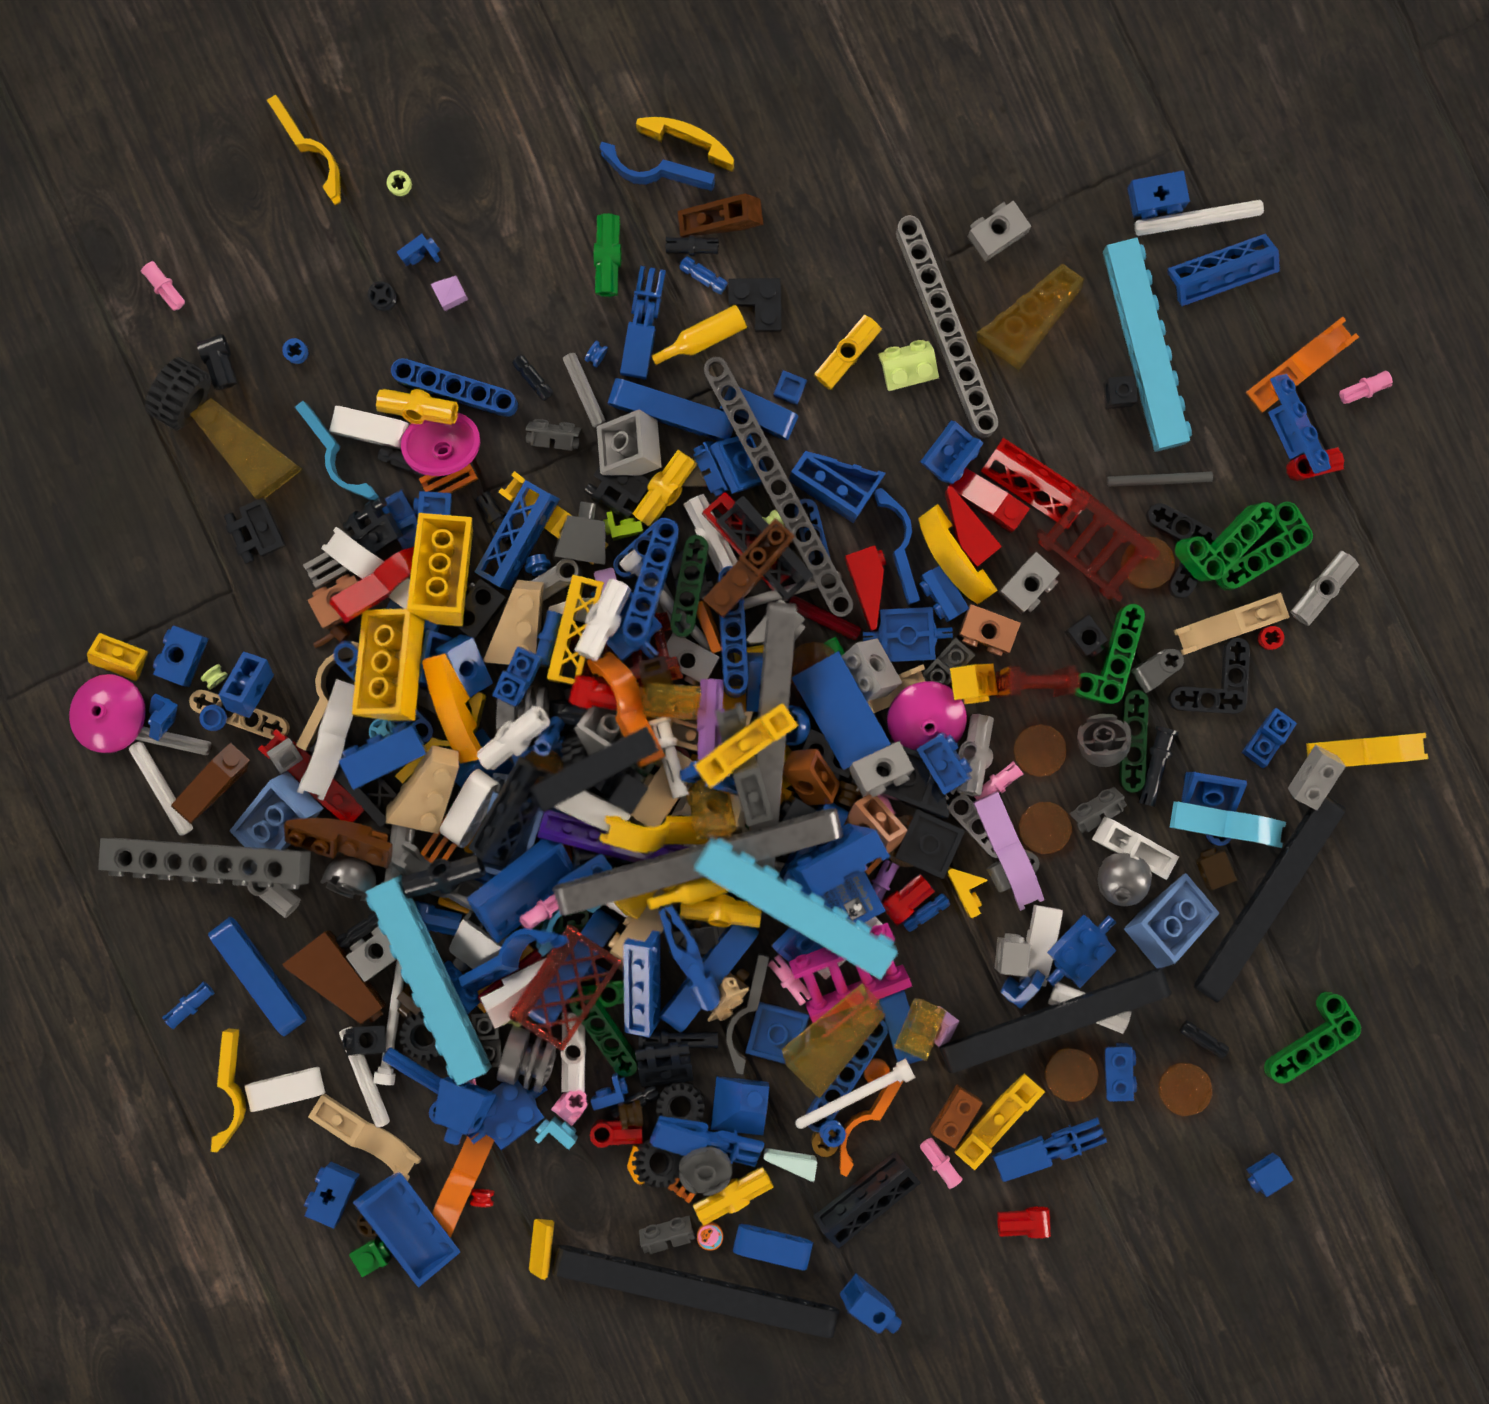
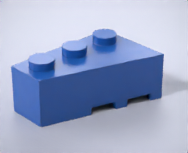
M805 451L791 471L788 480L854 523L886 473L867 470L859 465H849L838 462L834 458Z
M402 722L391 728L392 733L382 736L381 733L367 740L368 744L359 748L355 745L342 752L343 756L339 759V763L353 789L427 754V749L414 723L407 725L406 722Z
M846 824L841 827L842 837L818 844L817 848L812 852L798 857L796 863L789 867L797 883L803 887L801 891L809 896L811 893L820 896L844 883L843 877L857 869L860 873L867 870L866 864L876 858L881 857L882 861L889 858L890 856L877 831L862 826Z

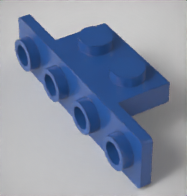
M1287 374L1271 378V383L1282 405L1271 410L1268 414L1289 459H1294L1305 453L1315 474L1331 469L1329 456L1322 449L1318 440V433L1306 415V407L1299 400L1295 391L1294 382Z

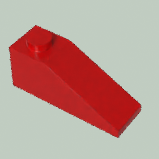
M967 468L964 469V473L958 481L947 487L952 486L963 500L1009 533H1012L1030 509L1006 491Z
M950 486L945 491L956 542L974 568H977L1002 546L954 488Z
M875 545L844 557L870 632L877 629L884 574L883 566L886 565L882 550L877 551Z

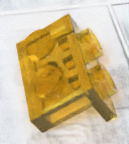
M647 683L645 696L641 698L643 716L696 720L702 695L701 687Z

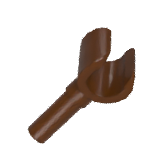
M344 625L335 626L329 634L314 642L313 645L315 648H318L334 638L339 643L343 642L351 635V632Z

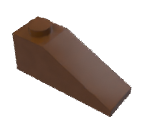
M747 193L677 211L680 237L740 231L763 225L761 200Z
M228 744L198 774L171 804V807L191 824L247 772L250 760L233 744Z

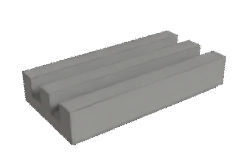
M326 552L303 564L315 588H319L348 572L349 569L343 566L318 580V575L339 564L334 559L313 571V567L331 558Z

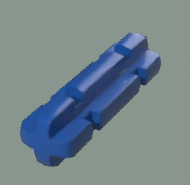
M686 256L680 263L679 267L683 272L691 273V277L707 287L711 286L712 290L716 293L722 294L728 285L726 280L720 276L717 278L715 273L701 264H695V261L690 257Z
M940 894L934 898L935 901H929L914 911L912 916L910 915L902 922L906 930L909 932L913 931L918 927L919 923L922 925L937 915L940 909L943 911L949 907L950 901L946 895Z

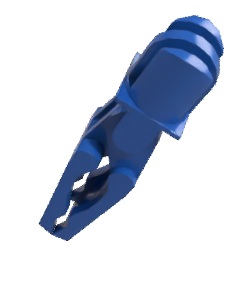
M640 266L631 314H634L633 322L629 321L620 375L646 380L656 333L653 323L654 318H658L666 270L660 269L656 293H653L656 268L650 267L646 289L642 291L646 267Z
M672 903L665 905V907H658L673 957L686 976L691 979V981L687 982V986L696 1004L703 1010L715 1009L720 1002L719 988L711 971L704 974V966L696 940ZM665 909L670 913L672 922L686 937V950L676 944L671 932L670 918L665 914Z
M659 1116L650 1139L652 1146L684 1156L693 1150L711 1146L722 1150L729 1157L731 1164L736 1162L754 1167L764 1148L763 1141L737 1136L735 1129L733 1133L722 1130L710 1132L707 1131L708 1125L706 1123Z
M1098 1117L1073 1127L1068 1125L1069 1127L1052 1133V1137L1045 1141L1042 1136L994 1154L992 1157L999 1170L1001 1180L1006 1182L1053 1165L1051 1159H1068L1079 1154L1082 1155L1081 1152L1107 1143L1106 1137H1099L1104 1133L1102 1127H1095L1100 1123ZM1068 1133H1071L1073 1138H1069ZM1072 1144H1076L1077 1148H1072Z

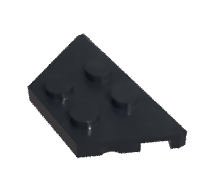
M902 746L914 768L913 772L909 775L910 779L899 786H895L894 783L886 786V791L880 795L947 819L949 809H947L946 796L942 793L918 751ZM876 767L878 775L882 777L889 776V772L885 767ZM853 779L851 784L857 786L856 782Z

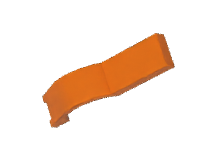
M1344 317L1332 324L1245 392L1261 413L1279 400L1271 383V378L1287 374L1296 387L1359 338L1357 333L1351 336L1342 325L1346 321Z
M612 652L605 653L604 657L597 661L588 659L586 662L592 674H599L604 677L615 694L617 702L615 720L623 736L626 737L647 726L660 749L658 752L637 762L639 768L661 760L665 755L641 709V692L636 678L630 669Z
M896 1081L884 1087L870 1110L861 1111L853 1115L844 1124L843 1128L846 1132V1137L840 1145L839 1169L840 1173L847 1177L854 1165L846 1149L847 1137L850 1132L863 1121H880L903 1081Z
M488 1135L481 1138L475 1144L467 1136L432 1212V1215L450 1238L493 1146L494 1140Z

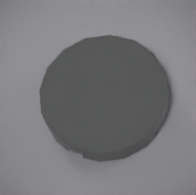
M711 1146L689 1152L686 1156H683L679 1164V1179L683 1187L694 1194L696 1192L703 1193V1196L721 1192L728 1186L732 1175V1164L729 1157L722 1150Z

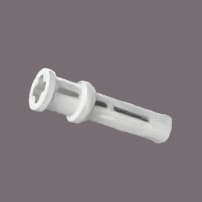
M666 716L649 721L648 723L665 755L662 761L672 798L676 799L689 795V791L687 790L686 783L681 780L680 771L682 768L675 748L678 741L677 738L673 737L670 727L671 717Z

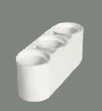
M335 406L329 432L343 437L401 449V439L409 423Z
M480 769L473 771L440 827V833L460 848L468 845L487 814L493 792L499 793L500 783Z
M319 1067L245 1085L250 1112L316 1097L325 1093Z

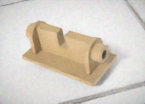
M725 978L718 987L720 1002L715 1009L711 1010L712 1014L708 1018V1022L716 1019L723 1021L732 1016L734 1008L743 1002L742 998L749 989L740 990L734 978Z

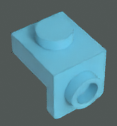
M556 1116L550 1122L545 1119L535 1130L538 1133L535 1139L538 1144L550 1133L568 1150L578 1138L575 1134L577 1132L576 1129L567 1122L562 1123Z

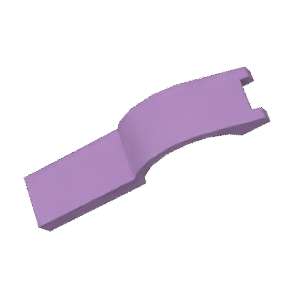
M994 792L974 801L973 804L992 848L1009 880L1019 910L1025 909L1024 905L1037 899L1039 902L1044 901L1035 872L1018 839L999 792Z

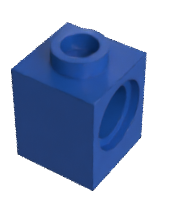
M1273 1152L1246 1169L1251 1176L1247 1180L1256 1193L1260 1191L1266 1197L1294 1180L1280 1157Z

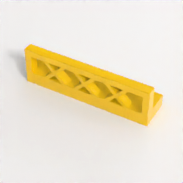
M572 575L547 676L549 681L573 685L574 679L562 676L564 665L570 660L577 667L576 675H582L586 658L577 652L572 654L568 648L571 638L577 634L581 637V632L587 626L585 624L578 629L575 624L577 612L585 608L588 613L589 609L587 606L592 603L593 605L598 603L602 595L604 582ZM584 584L597 587L595 597L587 602H584L581 597ZM580 655L579 662L577 663L575 657Z

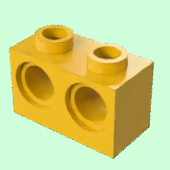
M993 663L950 668L954 700L964 699V704L989 701V696L998 695Z

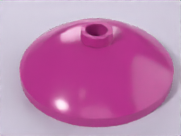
M461 413L457 414V420L452 425L424 420L422 424L411 423L401 439V451L404 460L415 471L430 476L449 475L463 469L472 462L480 448V435L475 423Z
M100 675L88 680L79 688L71 702L69 720L72 732L83 746L95 752L113 753L126 748L137 738L144 724L145 703L142 694L131 681L117 675ZM100 707L101 713L97 716L96 711Z
M931 681L915 683L903 689L892 701L887 716L888 729L894 742L900 741L902 746L915 751L937 737L941 732L945 733L946 736L951 734L957 743L964 733L967 722L963 701L954 700L953 689L944 684ZM928 723H932L933 727L931 729H926L925 725Z

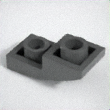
M956 636L936 660L922 673L925 682H938L948 686L952 681L950 668L966 666L976 654Z
M487 1013L471 1014L472 1025L492 1065L491 1068H499L502 1059L500 1027L494 1028Z

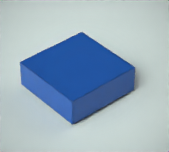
M783 370L773 396L798 405L807 380Z

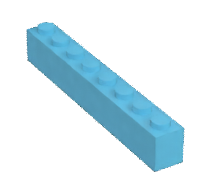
M1138 237L1109 244L1103 250V255L1154 452L1185 445L1190 441L1189 437L1192 436L1190 423L1185 421L1184 418L1185 403L1183 397L1178 395L1176 386L1179 385L1177 373L1175 370L1172 371L1171 368L1172 352L1169 345H1165L1163 337L1166 334L1165 325L1158 318L1159 302L1157 296L1152 295L1150 287L1153 283L1150 270L1145 268V248L1143 244H1139Z
M710 838L694 864L697 872L880 980L882 979L898 953L891 938L882 933L879 936L870 932L872 928L860 920H857L856 923L847 918L849 914L839 907L835 906L831 909L824 905L825 900L815 893H811L809 896L801 891L803 888L801 885L791 879H788L787 882L778 877L779 873L767 865L764 868L755 864L756 859L746 852L742 851L741 854H738L732 850L733 846L726 840L718 838L716 841Z
M402 875L366 891L368 906L372 911L376 912L379 919V929L383 935L387 936L390 942V952L394 959H398L402 967L401 975L403 980L411 986L413 1001L418 1008H421L425 1016L424 1024L429 1032L432 1031L436 1039L435 1047L437 1052L444 1056L446 1060V1069L449 1077L455 1080L458 1086L485 1074L492 1065L413 898L408 899L404 894Z

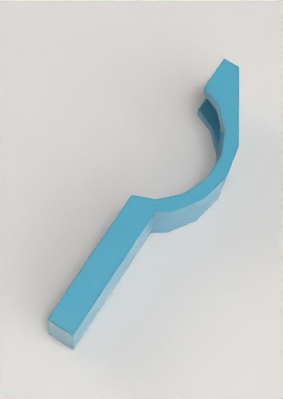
M1183 802L1173 803L1170 828L1251 841L1277 848H1282L1283 843L1280 842L1282 827L1286 825L1284 821Z

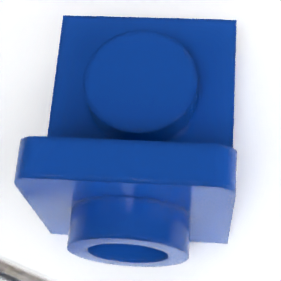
M420 234L397 251V254L406 266L410 263L414 265L420 262L427 251L436 263L440 261L437 255L440 249L432 238L426 240L423 234Z
M419 491V498L414 499V514L451 515L452 494Z
M154 694L151 698L149 713L152 715L148 722L150 725L149 737L156 741H159L175 722L178 707L171 700L158 694Z
M1037 970L1031 977L1025 976L1020 983L1009 976L1000 992L1009 1002L1014 1003L1021 1009L1040 990L1046 976Z
M614 1073L612 1081L615 1090H611V1087H606L595 1091L596 1095L591 1098L593 1110L624 1102L625 1094L629 1093L625 1078H620L619 1074Z

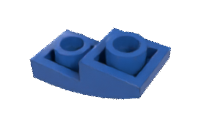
M517 647L507 671H503L493 696L517 707L531 685L543 657L522 647Z
M1273 709L1242 753L1261 768L1266 767L1279 746L1285 743L1297 723L1279 709Z

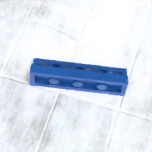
M1263 234L1168 268V275L1176 285L1178 302L1181 306L1279 272V250L1269 237ZM1260 245L1265 246V248L1261 250L1252 249ZM1232 255H1240V256H1241V257L1236 258V259H1230V258H1228L1229 256H1232ZM1210 263L1217 264L1216 266L1211 268L1203 267L1204 265ZM1184 272L1192 273L1191 275H1188L1183 278H1180L1179 274H1182Z
M525 480L478 564L475 573L500 588L510 590L560 499ZM529 489L540 494L534 505L526 506L525 496ZM523 513L525 521L523 526L514 530L512 524L514 516ZM510 536L512 545L509 551L501 553L500 541L502 538ZM497 559L499 569L493 577L484 570L489 561Z
M652 930L646 941L627 938L623 943L625 1033L650 1038L661 1020L659 1018L661 1013L660 932Z

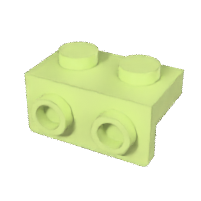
M917 340L910 343V346L902 348L890 347L884 352L879 353L888 391L939 378L934 349L929 341Z

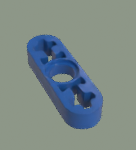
M810 499L800 500L801 505L806 504L808 508H813V512L810 513L811 522L817 521V525H812L819 532L820 540L830 557L816 503ZM795 505L794 515L797 517L799 509ZM800 527L798 529L801 542H807L805 540V533L809 530L807 527ZM818 550L820 558L823 559L822 552ZM814 551L808 555L810 563L815 560Z

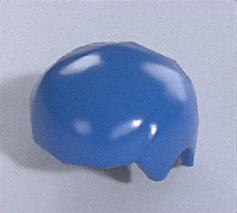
M788 705V712L798 726L786 734L785 742L786 745H800L809 735L811 729L810 718L803 708Z

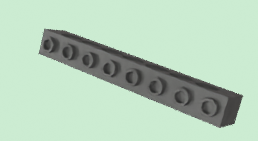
M100 838L98 870L109 871V876H125V872H133L134 878H149V874H158L157 879L174 880V876H182V881L199 882L200 877L207 878V883L223 884L224 879L232 880V885H248L249 881L257 882V887H274V883H282L283 889H299L300 884H309L311 852L126 838ZM129 853L132 855L131 864L128 862ZM154 854L157 857L156 865H154L152 862V857ZM178 856H180L182 859V865L180 868L177 865ZM203 857L207 861V866L205 870L202 868L201 865ZM228 859L232 863V868L230 872L226 868V862ZM253 861H255L257 864V871L255 872V874L251 870V864ZM278 862L282 865L281 875H278L276 872Z

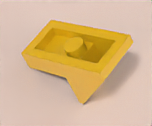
M949 867L947 875L968 916L972 919L981 914L978 907L982 906L977 894L975 892L970 893L969 890L986 882L987 879Z

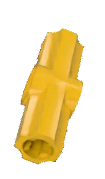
M864 315L815 372L814 376L817 380L831 390L847 370L857 362L858 357L880 333L882 328L871 317ZM851 347L855 355L851 358H846L841 354V349Z
M382 389L377 394L376 409L378 412L403 416L406 421L413 424H422L424 420L452 425L455 424L458 417L459 407L457 402L432 398L429 393L421 389H413L410 393Z
M677 450L664 470L658 472L650 480L647 494L632 514L649 527L654 524L666 507L672 505L679 498L682 492L681 486L697 463L682 451Z
M720 894L691 905L681 903L680 917L683 919L708 921V924L716 927H730L733 924L760 928L762 909L747 901H738L731 896Z
M762 1166L740 1179L734 1178L730 1180L728 1186L721 1192L701 1199L694 1203L693 1207L704 1226L728 1212L732 1214L741 1210L750 1203V1200L774 1187Z

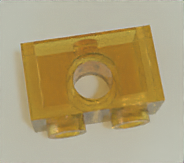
M704 780L696 781L688 789L687 803L691 808L693 817L692 827L696 832L697 840L718 839L730 836L737 830L730 793L709 788L705 785Z

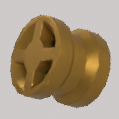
M831 1129L828 1132L832 1137L836 1136L834 1130ZM814 1131L811 1142L815 1153L822 1157L833 1155L838 1146L829 1147L822 1140L820 1133Z

